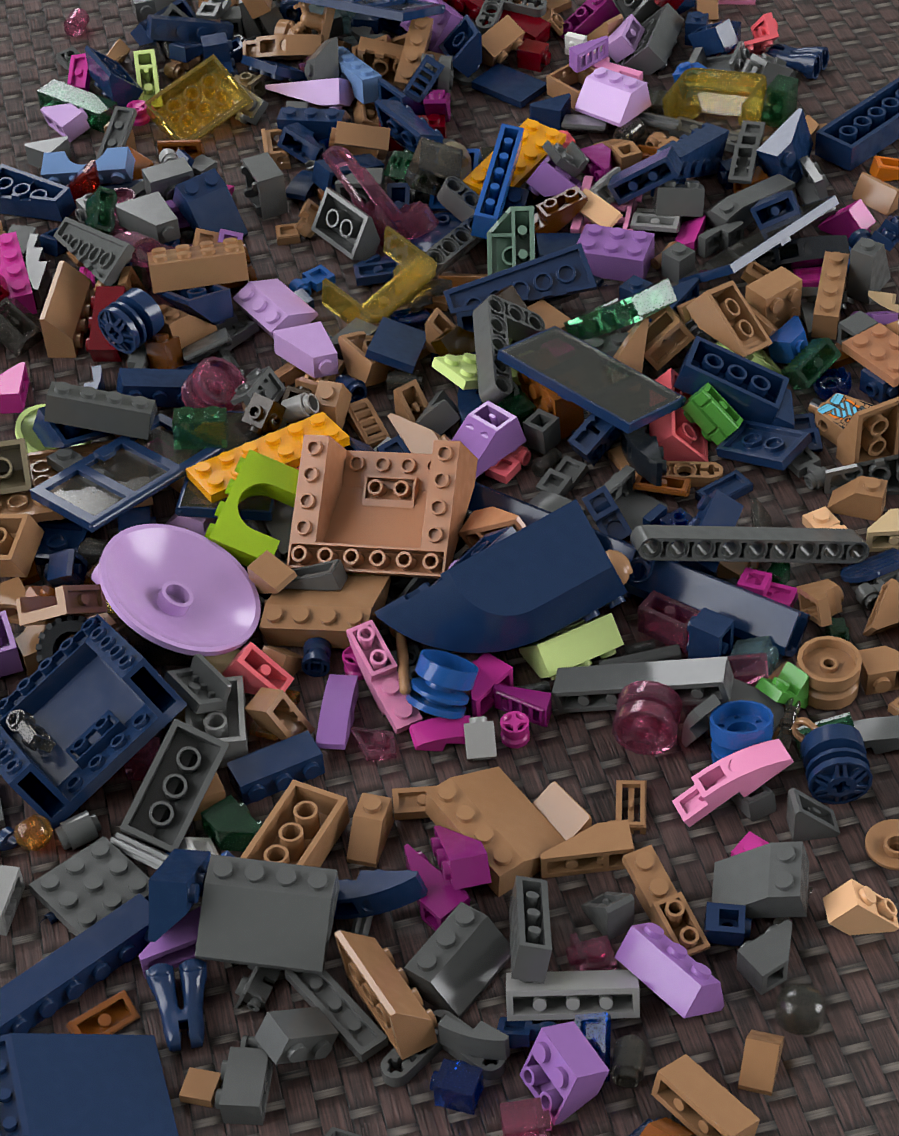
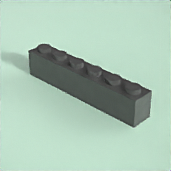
M727 656L564 667L557 669L552 695L559 713L700 705L713 694L721 703L730 702L734 676Z

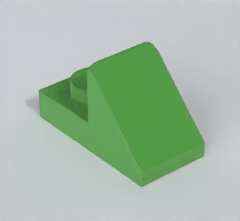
M791 662L785 664L778 677H774L773 680L761 677L755 686L777 703L806 709L808 705L809 676Z

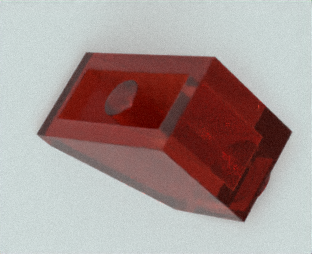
M90 160L67 185V187H70L75 205L76 199L89 193L96 192L103 198L95 160Z

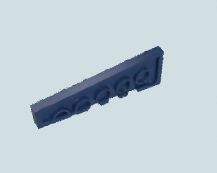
M579 243L443 291L451 316H455L458 312L474 310L487 297L496 294L499 290L513 285L524 303L593 291L597 289V285L582 244Z

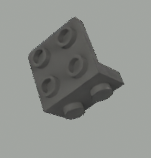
M626 465L619 472H616L604 485L633 531L636 527L643 525V517L658 504L666 507L667 505L637 489H633L635 469Z

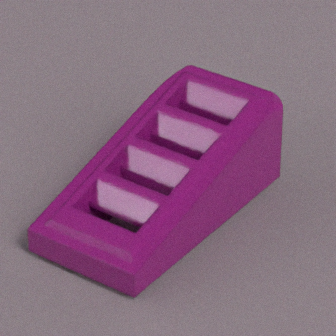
M494 684L495 708L505 712L520 711L528 716L529 722L548 727L552 715L551 693Z

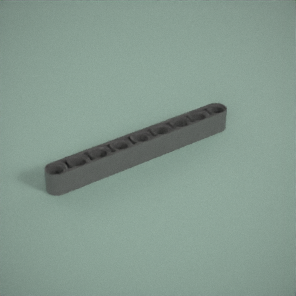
M640 525L630 535V540L639 555L644 560L856 564L864 561L869 554V546L853 529Z

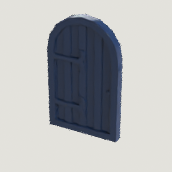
M891 548L868 557L860 563L851 564L843 568L840 572L841 580L848 583L865 582L899 569V550Z

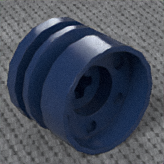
M131 288L99 312L98 324L103 336L114 348L123 353L131 354L144 344L146 340H149L163 329L164 317L159 305L148 293L139 288Z
M841 723L826 724L815 728L804 737L801 742L800 753L806 770L808 789L813 798L822 803L832 805L845 804L857 800L867 793L872 786L873 776L866 757L867 752L864 740L859 730L851 725Z

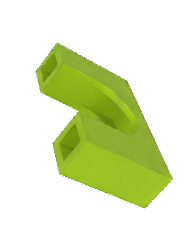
M249 450L246 458L240 457L235 472L239 474L236 480L230 479L225 490V494L228 495L226 502L220 501L215 512V516L218 517L216 524L210 523L204 536L224 548L240 564L247 567L266 550L275 556L280 540L247 526L239 515L238 505L246 498L261 495L294 507L299 474L298 469L253 450Z

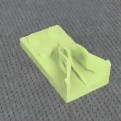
M509 338V345H511L513 340ZM529 352L516 359L520 360L533 354ZM464 353V355L456 356L447 354L443 357H434L431 366L461 389H478L476 354ZM511 367L512 384L521 385L517 376L518 371Z

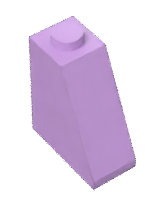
M321 321L273 331L274 350L278 356L313 378L339 374L337 351Z

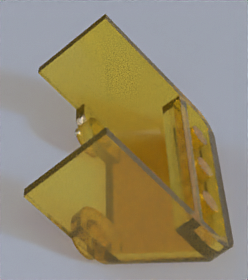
M705 68L687 69L662 98L664 116L676 119L681 116L695 120L700 113L737 116L738 123L741 126L743 120L760 122L767 89V79L765 75L758 73Z
M387 226L384 231V253L399 263L394 268L393 278L362 305L325 278L322 280V304L348 324L356 317L371 324L380 323L382 317H389L435 276L436 262L402 235Z

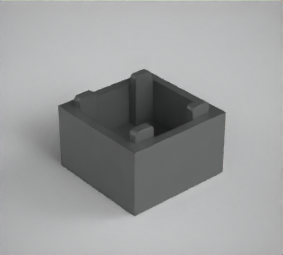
M265 152L242 159L243 166L240 167L242 175L245 176L246 183L244 196L249 198L255 207L256 214L260 215L264 220L288 213L284 174L269 153Z
M185 157L141 169L146 195L158 191L165 201L173 200L177 184L194 177L193 169Z

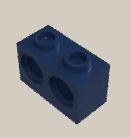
M605 403L599 405L605 408L606 410L612 412L613 414L621 417L618 413H616ZM591 413L569 438L568 442L579 456L592 466H595L622 435V430Z

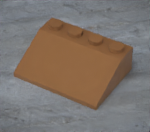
M348 575V579L342 589L337 591L285 589L284 587L279 593H272L266 602L259 629L270 646L304 647L308 639L320 637L329 641L332 648L346 649L351 646L346 634L347 629L373 620L378 631L380 630L382 620L376 616L375 611L381 609L386 604L391 577Z
M499 766L450 777L426 792V814L436 826H442L482 842L488 855L492 882L487 883V885L498 897L513 889L516 875L531 878L541 871L540 854L565 841Z

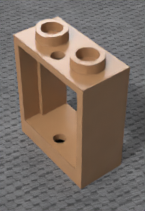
M567 64L546 76L547 95L556 97L569 93L571 95V108L575 110L581 89L578 91L570 85L576 82L583 84L585 78L593 73L595 68L590 66L576 73Z
M337 121L336 128H331L329 146L333 147L332 154L353 156L370 153L378 160L385 161L391 128Z
M664 299L642 318L652 319L648 324L644 357L657 371L695 339V336L679 315Z

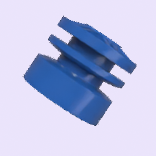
M424 649L420 653L415 672L420 677L412 679L411 692L406 696V700L415 708L437 717L447 719L463 718L466 710L464 705L468 704L470 698L464 691L473 689L479 668L471 661L458 655L436 649Z
M747 700L731 701L717 706L710 715L712 764L747 747L773 740L774 715L771 709L764 704Z

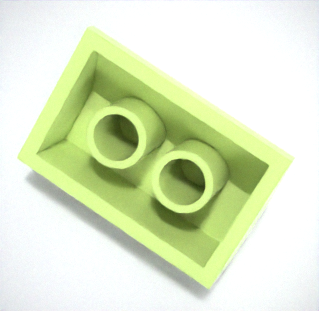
M612 613L599 615L588 622L582 620L540 641L519 647L518 649L540 678L550 677L551 680H555L558 668L589 666L592 664L591 659L597 656L604 659L616 654L615 648L624 645Z

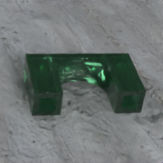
M667 278L621 300L615 298L564 322V325L569 334L580 340H587L639 322L678 300Z

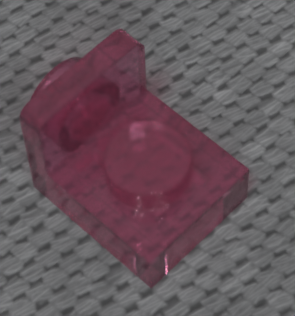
M577 933L570 934V946L566 947V955L570 966H576L577 971L611 970L617 968V959L607 935L580 942Z

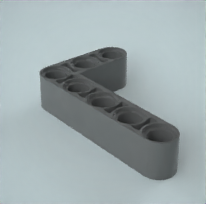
M449 176L445 179L437 194V199L462 223L426 252L418 266V270L427 279L438 277L484 240V238L471 236L479 195L455 176Z
M490 295L474 309L473 325L479 396L483 403L490 401L498 405L513 391L511 367L497 359L498 350L509 346V338L518 342L543 331L545 323L537 313L496 295Z

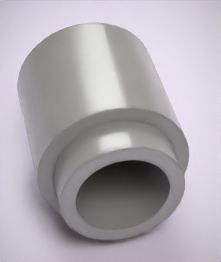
M304 392L281 402V405L286 407L282 419L289 424L304 420L319 411L318 399L312 393Z

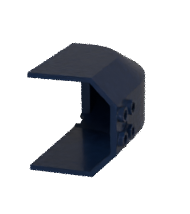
M577 499L441 573L442 580L436 584L430 585L429 582L420 585L418 589L401 596L375 611V614L380 620L399 633L431 647L462 653H490L510 650L540 641L583 618L584 622H588L600 615L598 609L608 604L611 609L626 601L624 595L628 592Z

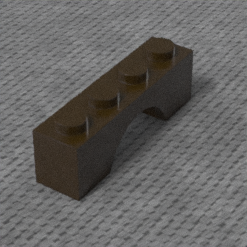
M513 285L505 287L494 294L528 309ZM459 325L448 329L431 342L439 357L447 354L455 356L472 352L476 354L474 332H469Z

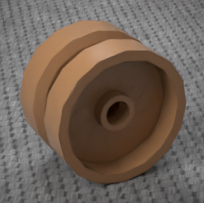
M822 636L805 642L799 649L796 667L809 676L808 705L816 709L829 711L842 709L856 699L860 684L862 658L859 650L851 642L839 637Z

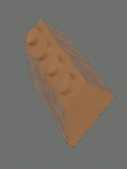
M59 261L39 319L48 358H77L79 348L83 347L84 333L88 332L89 317L93 315L91 298L95 296V291L93 290L91 279L65 261Z
M342 930L335 932L334 935L347 978L401 1059L404 1060L437 1043L434 1028L438 1027V1022L430 1008L427 1010L423 1008V1001L418 990L415 987L409 988V981L401 967L396 969L394 958L387 947L382 949L373 937Z

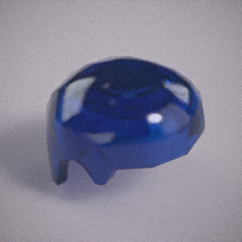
M844 367L822 370L815 376L813 381L815 393L819 398L826 401L835 393L848 395L852 386L851 373L847 372Z

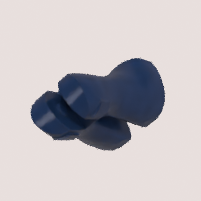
M777 43L765 52L774 58L779 57L787 62L786 66L799 71L807 79L816 80L820 69L825 70L829 61L828 48L821 46L794 48L786 44Z
M195 958L185 960L179 964L178 972L184 1004L182 1010L178 1007L173 965L158 963L145 970L148 986L159 1008L163 1033L170 1052L182 1051L180 1041L182 1040V1032H179L181 1029L189 1028L187 1035L190 1039L191 1049L203 1047L205 1034L203 996L208 973L207 961L204 962Z

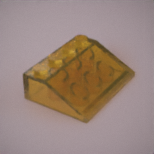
M213 54L144 103L149 117L171 140H199L252 103L253 100Z

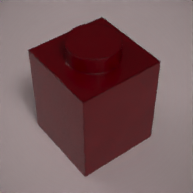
M525 39L523 44L517 48V64L519 68L541 72L550 63L549 43Z

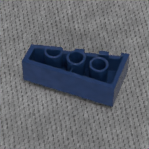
M5 164L0 165V214L62 222L65 217H68L76 209L70 187Z

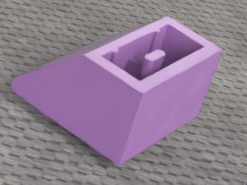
M572 1021L541 1028L520 1072V1077L551 1122L557 1125L599 1093L610 1070L575 1022Z

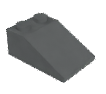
M803 841L768 843L715 862L712 902L746 905L745 918L807 917L809 859Z

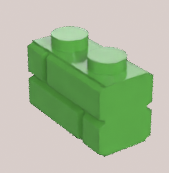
M709 382L694 393L682 407L686 419L691 423L695 422L702 429L703 437L709 442L713 441L716 445H719L736 431L743 422L740 415Z

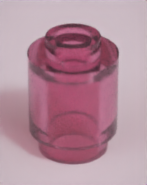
M74 8L64 22L66 34L71 37L81 35L90 20L88 13L81 8Z

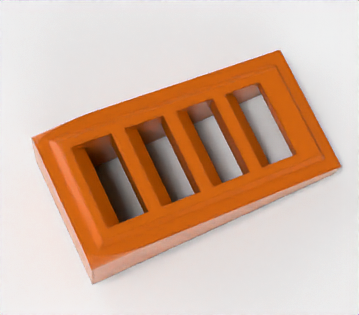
M874 156L870 167L871 176L883 182L899 180V159Z

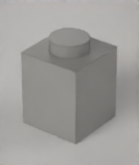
M485 716L469 718V723H464L467 762L496 759L494 721H487Z

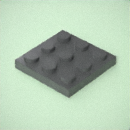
M103 836L30 883L29 888L32 895L50 912H53L56 918L75 936H78L139 893L149 901L150 878Z

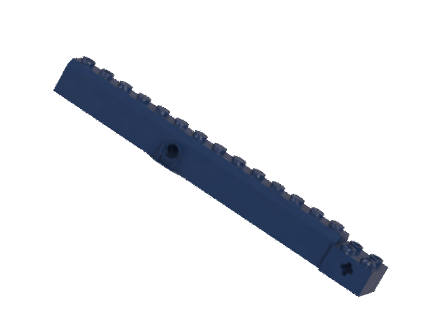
M475 482L468 506L470 511L492 506L518 515L526 526L552 513ZM593 529L605 551H619L630 561L633 573L629 575L628 581L624 584L628 592L624 597L632 599L633 595L642 598V604L655 609L657 605L667 608L666 614L681 619L682 615L689 618L697 616L705 607L733 619V635L741 638L740 644L752 649H757V646H761L767 649V655L782 660L783 656L793 657L797 652L810 620V614L677 561L644 560L633 544Z

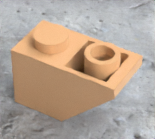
M850 879L823 897L828 923L848 935L895 932L899 929L895 904L890 899L880 896L868 886H863L853 879Z

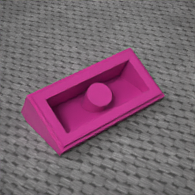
M703 215V217L683 222L675 241L696 251L698 236L705 231L706 216Z

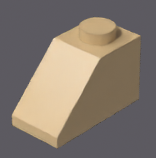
M899 508L888 510L867 529L866 543L869 546V552H883L891 548L899 550Z

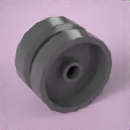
M422 53L421 62L423 61L426 54ZM427 54L433 59H435L433 54ZM441 55L438 62L445 67L428 94L434 89H444L445 93H451L454 70H452L453 56ZM429 63L425 65V67L435 73L438 70ZM423 70L421 71V75L425 76L429 80L432 79L431 75H429ZM419 79V84L426 88L428 84ZM418 89V94L421 95L423 91Z

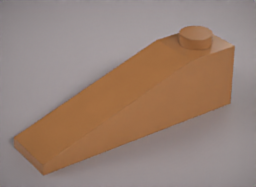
M357 331L339 336L338 342L348 375L363 381L366 387L382 383L401 371L365 357L374 335H366L364 331ZM426 343L418 361L431 353L427 352Z

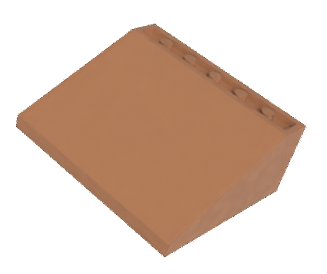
M304 435L286 565L291 569L341 559L346 573L439 579L441 577L440 574L449 569L460 537L458 532L463 526L475 486L478 458L461 441L434 440L432 454L352 451L346 450L330 436Z

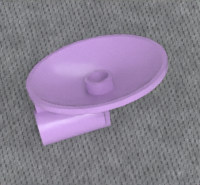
M142 524L119 532L104 548L99 564L91 576L95 584L101 585L103 594L111 608L131 629L145 639L178 653L217 656L232 652L250 639L260 620L261 604L259 594L244 567L229 552L215 542L181 527L166 524Z

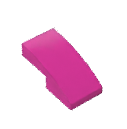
M745 567L737 582L739 587L792 608L798 598L797 588L772 582V573Z
M464 715L460 719L437 717L410 725L409 732L415 750L443 751L446 743L465 744L464 723H469L470 715Z

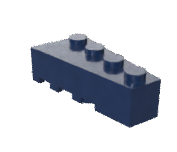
M706 122L702 124L701 129H693L689 136L684 134L680 136L677 142L671 141L657 149V153L670 146L674 148L683 164L679 176L674 178V180L714 175L719 171L720 161H723L722 157L730 130Z

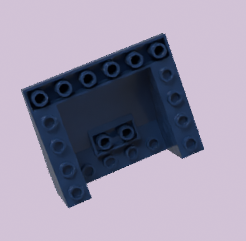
M97 614L94 618L86 620L82 624L81 630L73 637L66 639L52 657L44 659L39 664L38 670L30 677L20 681L16 690L10 696L0 700V774L8 785L55 829L188 704L137 650Z
M9 1033L0 1036V1136H179L155 1036Z

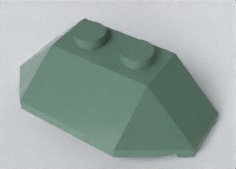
M510 206L487 232L488 275L535 259L534 206Z

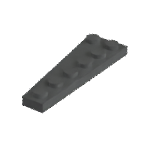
M68 217L64 218L53 235L106 286H112L118 281L120 272L130 262L132 253L136 249L125 241Z

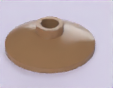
M899 819L878 822L866 834V852L878 865L898 871Z

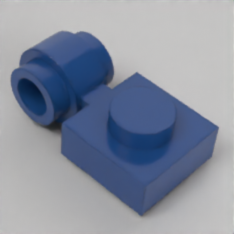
M319 265L302 273V279H293L289 284V289L294 292L303 288L311 295V288L318 292L336 283L335 275L324 266Z

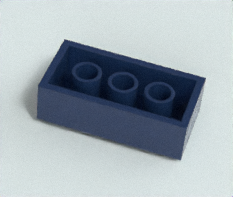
M696 335L673 387L693 395L709 382L742 419L770 425L780 408L790 378Z

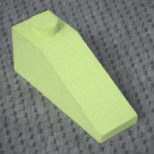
M155 50L133 51L137 83L144 90L139 100L146 101L148 108L161 107Z

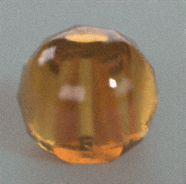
M34 814L15 826L14 830L16 842L22 849L28 851L44 849L51 841L53 834L50 821L39 814Z

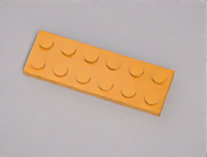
M529 118L519 126L524 128L523 139L510 186L519 188L534 173L542 161L549 156L542 148L547 140L554 145L556 142L563 145L566 140V134L540 124L536 120ZM493 152L462 180L479 196Z
M320 412L186 468V475L211 503H215L228 497L225 494L230 479L236 480L239 474L235 472L240 457L246 458L249 450L297 468L300 466L304 435L330 436L342 447L350 445V438L324 412Z

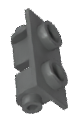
M248 965L247 968L251 969L252 972L249 978L243 975L235 991V994L240 996L235 1008L238 1009L242 1001L247 1003V1007L255 1012L259 1011L260 1008H264L273 986L263 982V979L274 984L281 969Z

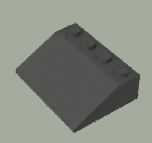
M211 854L204 883L195 958L323 975L340 889L337 870Z

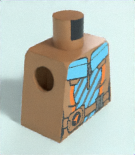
M835 393L826 402L814 398L809 404L808 411L815 414L814 423L816 428H819L820 435L837 446V438L854 414L874 405L841 393Z

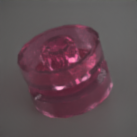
M218 357L205 358L184 381L181 388L182 400L186 408L201 420L206 410L232 411L237 404L233 405L230 400L236 394L235 389L244 383L245 379L233 363Z
M643 680L632 682L625 686L618 696L617 712L614 715L612 734L616 741L625 749L643 755L663 754L672 749L677 741L682 714V701L679 695L669 686L655 681Z

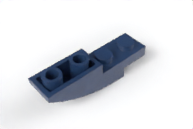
M360 870L357 880H339L340 889L334 920L363 918L389 912L425 897L428 889L418 871Z

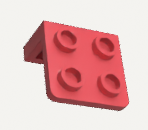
M772 12L763 14L750 27L754 39L745 41L744 45L745 48H748L749 53L757 55L766 52V48L774 45L773 42L779 37L777 31L778 24L776 19L773 18ZM733 48V50H732L731 52H729L728 54H733L735 48Z

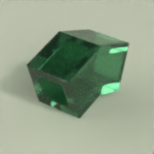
M771 562V566L766 572L772 573V582L785 585L790 580V563Z
M844 617L832 618V625L825 627L826 636L839 637L850 642L849 627L846 626Z

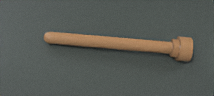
M389 626L391 635L396 638L399 691L402 695H408L411 692L407 636Z

